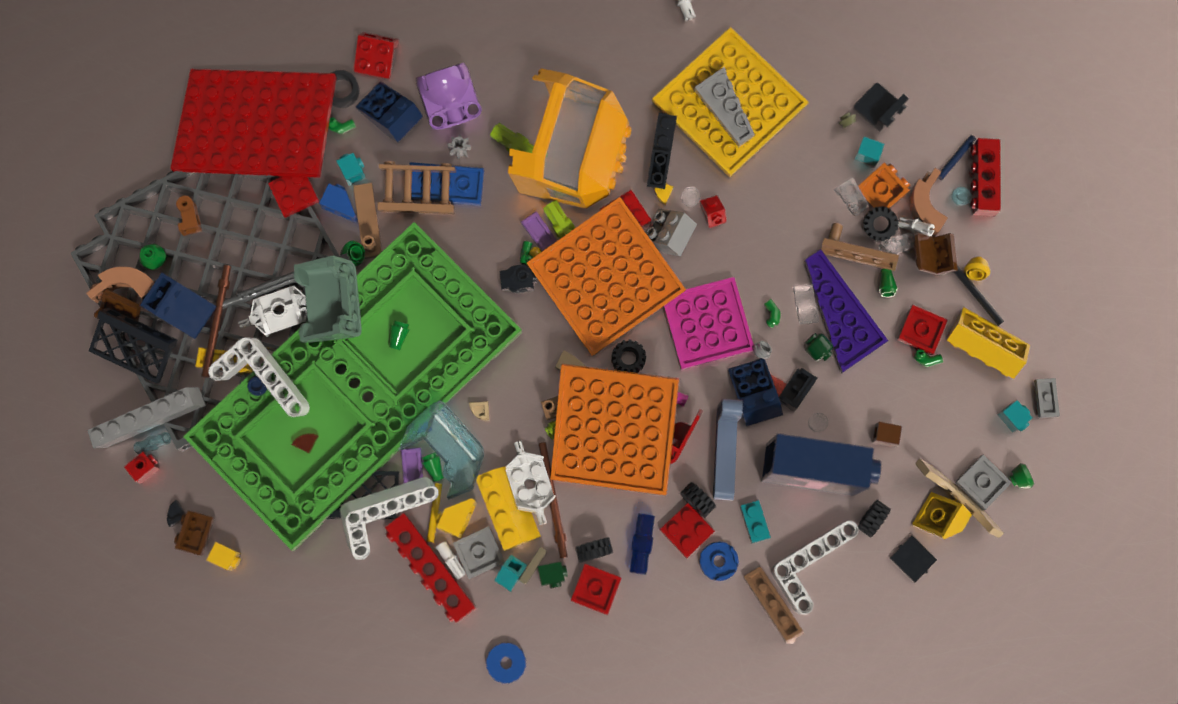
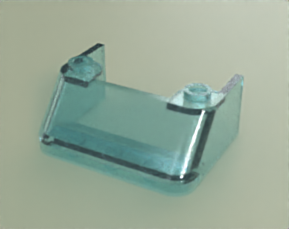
M437 401L431 404L408 425L400 448L404 449L422 440L429 444L445 462L443 475L451 483L447 498L450 500L474 489L484 458V449L481 443L443 401Z

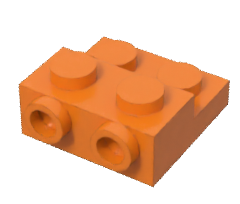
M884 162L856 189L873 208L884 206L890 209L910 192L908 188L910 184L904 177L899 179L896 175L898 171L891 163L887 165Z

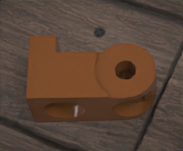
M189 196L179 197L176 206L181 212L182 223H178L180 233L186 236L202 232L196 204Z

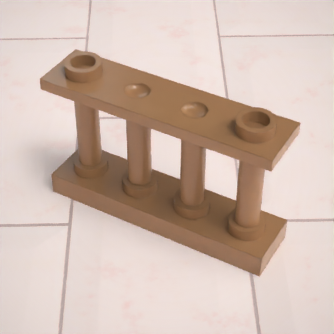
M385 161L384 164H379V169L386 171L385 199H383V202H378V211L455 214V206L451 205L449 201L450 173H456V168L452 167V164L441 163V166L395 165V162ZM393 171H404V200H402V203H394V200H392ZM412 172H423V198L420 204L413 203V200H411ZM431 172L442 173V194L439 204H432V201H430Z

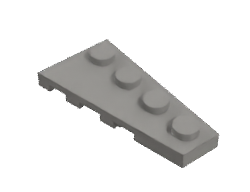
M725 67L694 88V91L738 147L754 137L755 134L746 114L741 108L739 99L736 97L733 85L727 77Z

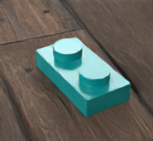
M760 501L741 505L740 509L751 544L771 538Z

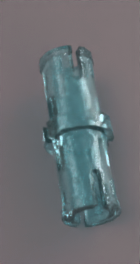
M167 432L156 436H148L145 440L134 444V451L137 454L149 450L155 451L160 446L169 444L171 437Z

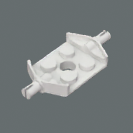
M291 286L253 299L251 314L248 316V319L238 321L239 327L243 329L252 325L259 329L266 337H269L268 335L303 322L306 323L308 321L306 296L295 286ZM282 305L284 306V312L279 315L275 314V307Z
M522 441L515 442L517 455L505 467V471L517 510L532 512L534 515L536 514L539 525L545 524L547 521L544 509L555 499L556 495L553 493L543 462L544 457L526 453ZM528 479L533 480L535 487L528 489L525 487L524 482Z

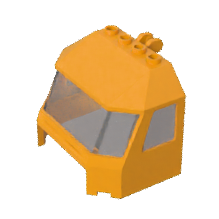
M541 68L538 71V75H534L532 78L533 80L545 83L550 97L532 153L510 148L509 156L513 157L512 165L508 166V174L521 194L551 201L557 200L560 203L587 209L608 197L611 189L614 190L616 185L615 175L616 173L623 172L621 163L626 162V156L624 155L626 151L625 142L626 138L630 137L632 128L612 90L566 73Z

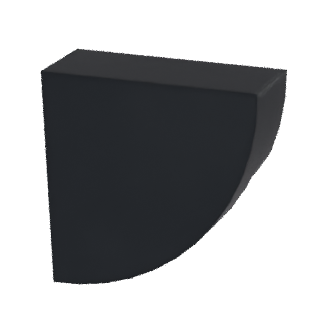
M175 500L169 507L167 514V524L169 527L179 523L182 516L186 514L178 500Z

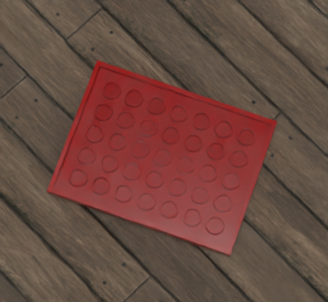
M190 69L171 170L173 172L320 178L336 75L334 73Z

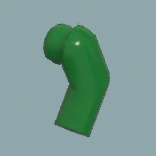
M330 118L328 128L333 132L343 134L356 126L352 119L341 123L335 118Z
M523 241L520 252V263L522 265H527V262L533 258L529 255L533 243Z
M922 349L915 352V360L924 367L943 363L941 354L930 357Z

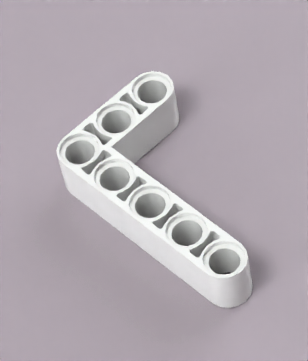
M246 337L240 339L209 368L210 377L213 380L220 381L231 379L245 365L249 364L289 416H305L309 412L310 406L308 401L257 338ZM249 342L252 344L251 351L248 350ZM235 354L238 357L236 364L233 361ZM261 357L264 359L263 366L259 363ZM221 367L223 369L222 376L219 374V370ZM273 372L276 375V380L274 382L271 379V375ZM284 388L288 390L287 397L283 394ZM296 403L300 405L299 412L295 410Z
M427 477L419 478L346 502L341 506L340 514L346 542L354 558L362 560L370 553L365 528L366 523L432 502L437 498L438 489L431 479Z
M846 521L839 524L772 567L774 579L796 613L808 614L813 609V602L796 573L853 539L858 534V526L854 522ZM845 525L850 526L852 529L850 536L846 535L843 531ZM829 535L833 536L836 540L834 546L827 543ZM813 545L819 549L817 556L812 555L810 552V548ZM796 555L800 556L803 560L801 566H797L794 563ZM779 566L786 568V575L784 577L779 576L777 573ZM790 583H794L797 587L794 594L788 591ZM801 600L807 602V609L805 611L800 610L798 607Z

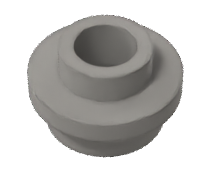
M760 341L753 346L757 357L762 359L770 357L772 348L767 342Z

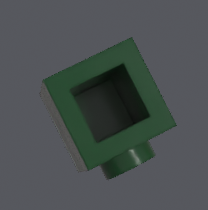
M561 562L538 566L541 586L550 585V589L561 587V583L565 582L564 577H568L566 565L562 566Z

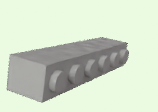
M186 387L87 431L93 449L107 448L205 406L199 387Z

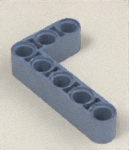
M722 399L717 406L713 499L734 500L737 422L742 417V400Z

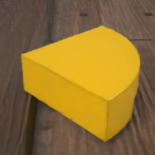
M666 184L665 189L654 188L656 196L664 205H666L673 190V186Z

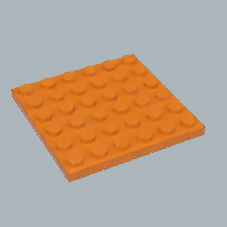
M621 197L614 200L527 262V265L592 357L686 291Z
M562 364L550 479L667 495L680 378Z

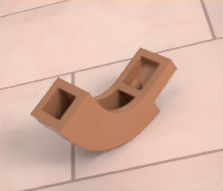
M936 168L931 173L927 172L922 180L918 179L912 188L909 200L913 219H919L921 222L934 225L932 237L939 233L948 217L938 212L932 206L929 198L931 187L941 173Z
M115 267L100 273L98 277L102 281L91 286L90 291L86 294L91 300L98 303L101 301L102 293L106 289L113 292L118 288L128 287L134 289L140 298L144 300L155 281L138 269Z

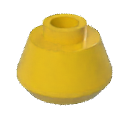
M977 256L969 260L964 267V273L971 280L981 281L990 275V268L984 258Z

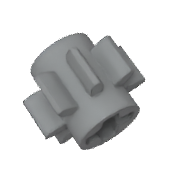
M461 134L456 138L451 137L452 143L447 144L448 148L452 149L450 150V155L455 154L458 159L461 156L467 157V150H471V145H466L469 139H463Z

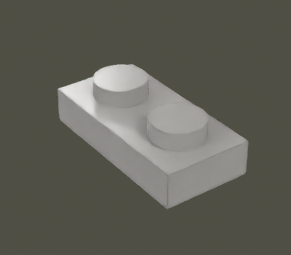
M1056 378L1034 380L1038 418L1059 417Z

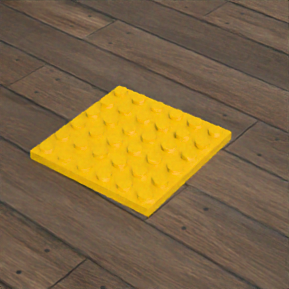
M731 27L652 98V102L664 114L677 116L676 125L729 177L737 172L809 103ZM723 67H725L727 77L733 85L736 97L739 99L741 108L746 114L755 134L753 138L740 147L737 146L694 91L697 85Z

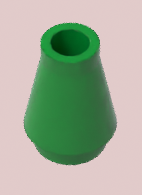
M881 269L879 292L882 297H893L896 295L898 288L892 270Z
M394 321L393 325H391L390 348L401 350V346L410 331L408 329L409 324Z
M434 452L422 457V465L433 482L443 479L440 456H437V453Z

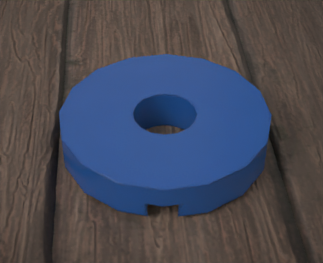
M719 541L713 542L703 549L700 554L699 563L700 569L705 576L711 580L723 581L734 575L739 560L738 554L732 546ZM716 556L723 557L724 565L722 567H717L714 564Z
M501 643L489 652L486 660L487 670L495 681L512 683L518 680L524 673L526 668L525 655L517 645ZM508 657L511 659L512 666L509 669L502 668L500 664L502 658Z

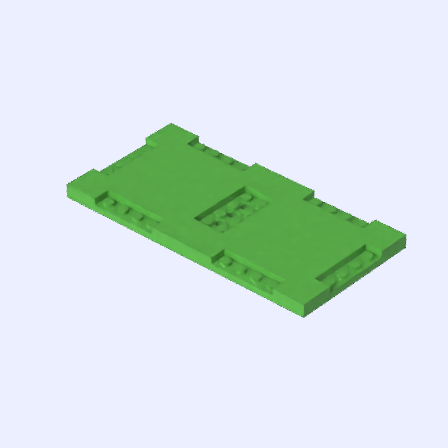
M415 222L357 274L362 327L360 336L304 343L300 342L298 329L271 354L308 401L310 409L305 416H289L268 389L261 396L252 395L248 390V382L251 378L257 376L253 371L183 436L292 551H295L323 524L325 519L374 472L386 464L438 414V411L522 333V329ZM394 321L409 324L408 329L410 331L401 346V350L389 347L391 325H393ZM344 364L347 368L346 372L341 375L337 374V366ZM274 372L271 375V379L273 382L276 380V375ZM358 378L360 385L357 388H351L349 385L351 379ZM284 388L283 394L285 397H287L288 395L287 388ZM366 392H372L374 397L372 401L365 402L363 401V395ZM296 403L295 405L296 412L300 411V405L298 403Z

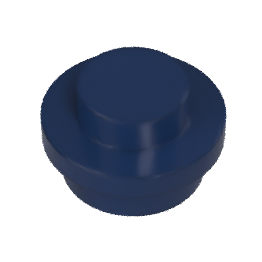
M258 376L251 378L248 382V390L254 396H261L268 389Z

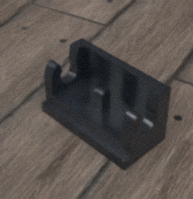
M803 368L797 369L779 395L781 404L795 412L818 377Z

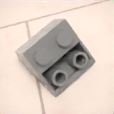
M658 208L651 224L646 230V234L658 250L669 255L681 257L697 224L684 212Z

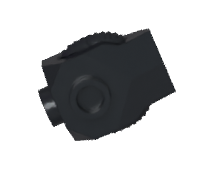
M515 265L507 270L500 271L501 289L503 291H511L516 294L534 291L533 283H537V278L528 265Z

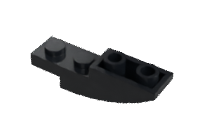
M658 114L647 187L665 189L677 120L675 115Z

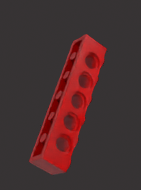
M405 513L385 527L388 531L385 533L391 543L394 541L397 543L399 554L403 559L406 557L411 562L409 567L415 574L419 573L421 575L423 586L427 590L431 589L433 591L435 602L439 606L443 605L447 611L444 614L450 622L455 621L458 623L476 609L475 605ZM408 532L411 536L410 541L402 543L401 535ZM416 548H421L422 556L419 559H414L412 556V552ZM427 564H433L434 572L430 575L424 572V567ZM440 579L446 582V588L442 591L436 588V582ZM451 595H456L458 598V604L454 607L448 604V598Z

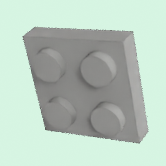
M982 455L955 483L983 510H986L1012 482Z
M489 526L453 542L469 579L505 563Z

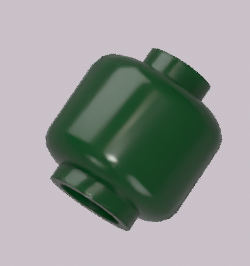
M814 333L805 342V351L815 361H820L821 359L826 361L833 354L831 352L833 344L822 333Z

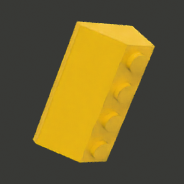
M965 307L962 308L947 337V341L952 346L961 348L969 356L980 359L985 365L994 367L1004 376H1009L1013 379L1027 363L1030 344Z
M506 466L475 476L504 552L541 537L532 513L517 510L505 471Z

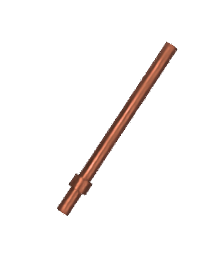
M229 265L223 266L221 279L218 280L217 307L213 315L201 375L204 378L210 377L209 368L213 362L223 311V301L225 300L226 291L229 290L231 266Z
M546 442L539 443L540 455L544 457L543 462L553 493L556 495L554 481L550 479L551 466ZM555 497L550 503L556 534L554 535L555 544H558L560 559L568 557L565 544L567 539L566 534L563 533L557 497Z

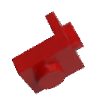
M718 195L700 200V206L707 217L709 228L726 223L725 208Z

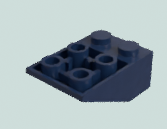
M381 81L355 107L396 142H399L423 117L414 102Z
M164 273L160 274L140 304L146 310L194 339L197 338L217 307Z
M761 358L728 369L737 400H742L743 402L742 415L746 427L783 416L781 402L765 359Z

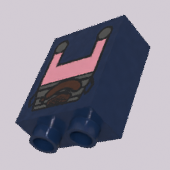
M776 434L766 443L761 482L854 496L869 489L871 483L878 484L881 474V460L873 459L874 448Z

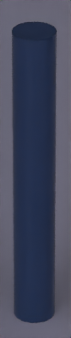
M973 135L967 138L943 167L938 176L939 180H943L975 142L976 138Z

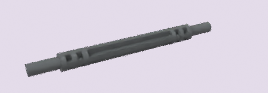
M347 253L337 256L340 258L350 260ZM294 271L238 292L236 296L223 301V309L240 302L241 304L296 283Z

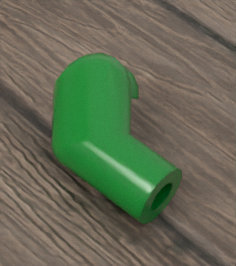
M770 299L764 305L770 312V318L766 320V323L770 328H773L780 323L781 311L773 300Z

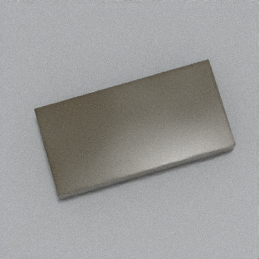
M539 548L519 579L523 584L528 583L547 552L544 548Z

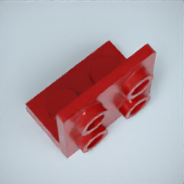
M365 32L359 34L354 72L389 79L391 77L394 49L398 47L399 39Z

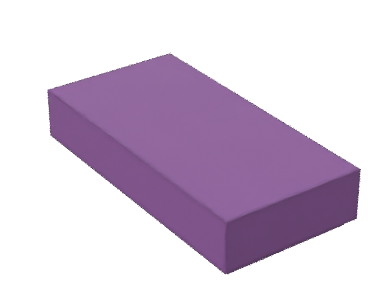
M537 211L521 221V224L538 248H540L541 252L557 241Z
M421 447L401 449L404 483L423 478Z

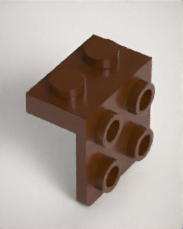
M921 233L915 234L916 265L920 271L934 275L958 271L954 234L948 233L936 237Z

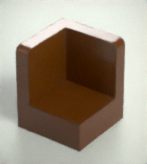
M884 422L876 423L872 443L890 447L898 446L900 444L902 426Z

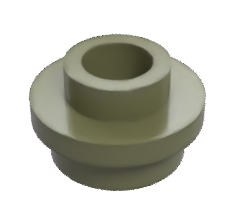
M850 112L840 117L839 125H842L843 128L857 121L855 119L856 115H851Z

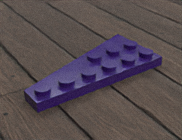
M820 249L805 259L804 262L842 374L889 340Z

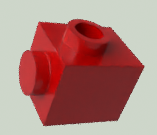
M142 452L124 466L134 481L140 484L160 469L157 466L158 460L155 456Z

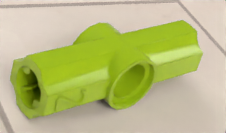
M500 122L495 125L490 134V137L505 146L508 152H510V148L529 153L533 151L534 145L524 135L518 132L514 133Z
M557 200L543 208L559 239L575 229L573 222L565 215Z

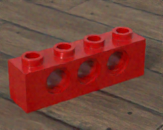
M978 138L971 145L970 154L973 155V162L970 167V171L973 173V180L970 185V189L973 191V198L971 199L970 207L973 209V215L996 216L1001 211V139ZM982 156L986 157L988 162L983 161ZM982 174H985L988 180L983 179ZM982 192L987 193L988 198L983 197Z

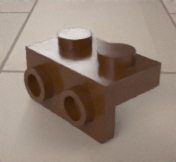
M108 289L102 293L100 308L94 313L95 318H97L100 310L109 307L139 321L141 310L139 304Z
M187 510V513L181 519V531L177 533L174 544H176L175 549L203 556L215 518Z

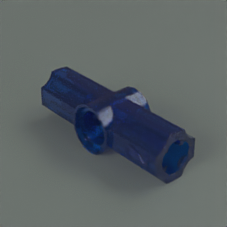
M638 513L636 531L633 535L630 573L646 575L649 554H651L653 544L652 533L655 519L653 515Z

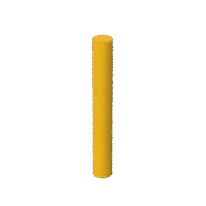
M435 483L438 489V496L432 501L426 542L434 543L437 526L435 521L439 512L443 484Z

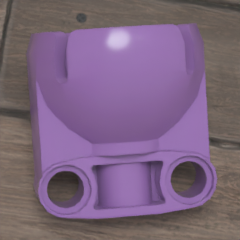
M464 62L428 73L425 76L416 77V85L429 124L433 129L440 130L456 126L477 118L481 114L482 109L468 67ZM471 104H475L478 107V111L474 115L468 113V107ZM433 117H442V124L434 126L432 124Z

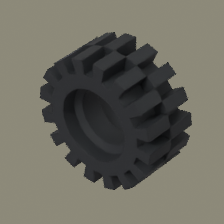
M884 206L870 209L863 220L865 232L876 241L889 240L898 230L899 222L896 214ZM880 216L888 220V226L883 231H878L873 226L874 220Z
M631 339L618 343L612 352L611 361L614 369L616 368L617 371L639 373L646 362V351L643 349V346L639 345L637 341L633 342ZM625 351H632L636 355V361L633 364L627 365L623 363L621 356Z
M690 482L680 492L683 499L704 518L716 507L712 499L693 482Z
M876 500L866 511L862 520H860L858 529L871 538L880 529V526L888 517L891 508Z
M609 537L575 547L579 563L614 553Z

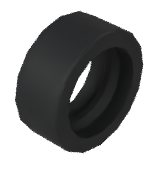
M345 70L331 72L336 75V81L347 80L352 85V92L347 97L335 98L333 96L332 105L338 108H346L353 105L359 97L360 89L356 78Z

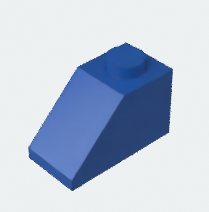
M328 184L319 202L321 208L357 223V216L345 188L339 184H335V186Z

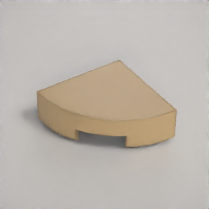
M488 401L469 402V407L475 417L483 421H489Z

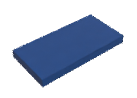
M414 162L409 163V165L415 166H441L439 164ZM452 166L456 168V173H450L449 201L452 204L481 206L484 168ZM412 172L411 200L421 201L423 198V172ZM431 172L430 201L439 202L441 201L442 173Z

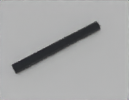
M957 265L958 271H954L956 276L999 326L1004 320Z

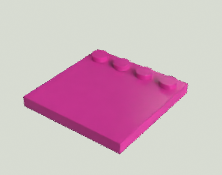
M734 277L686 289L685 292L664 306L681 370L754 351V344Z

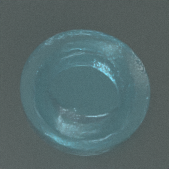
M958 187L953 191L952 199L955 204L963 206L971 200V193L965 187Z

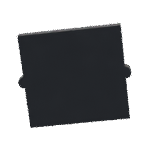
M910 536L903 545H899V549L890 557L914 583L924 573H928V569L937 561L913 536Z

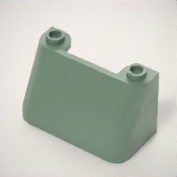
M332 255L294 265L295 281L299 285L305 286L308 323L302 324L299 329L300 342L310 343L360 336L362 327L356 268L353 262Z

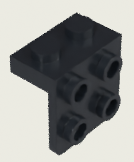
M875 83L854 105V110L880 132L885 126L888 128L895 121L894 116L897 113L899 115L902 114L907 108L905 104L909 98L903 94L897 99L882 85Z

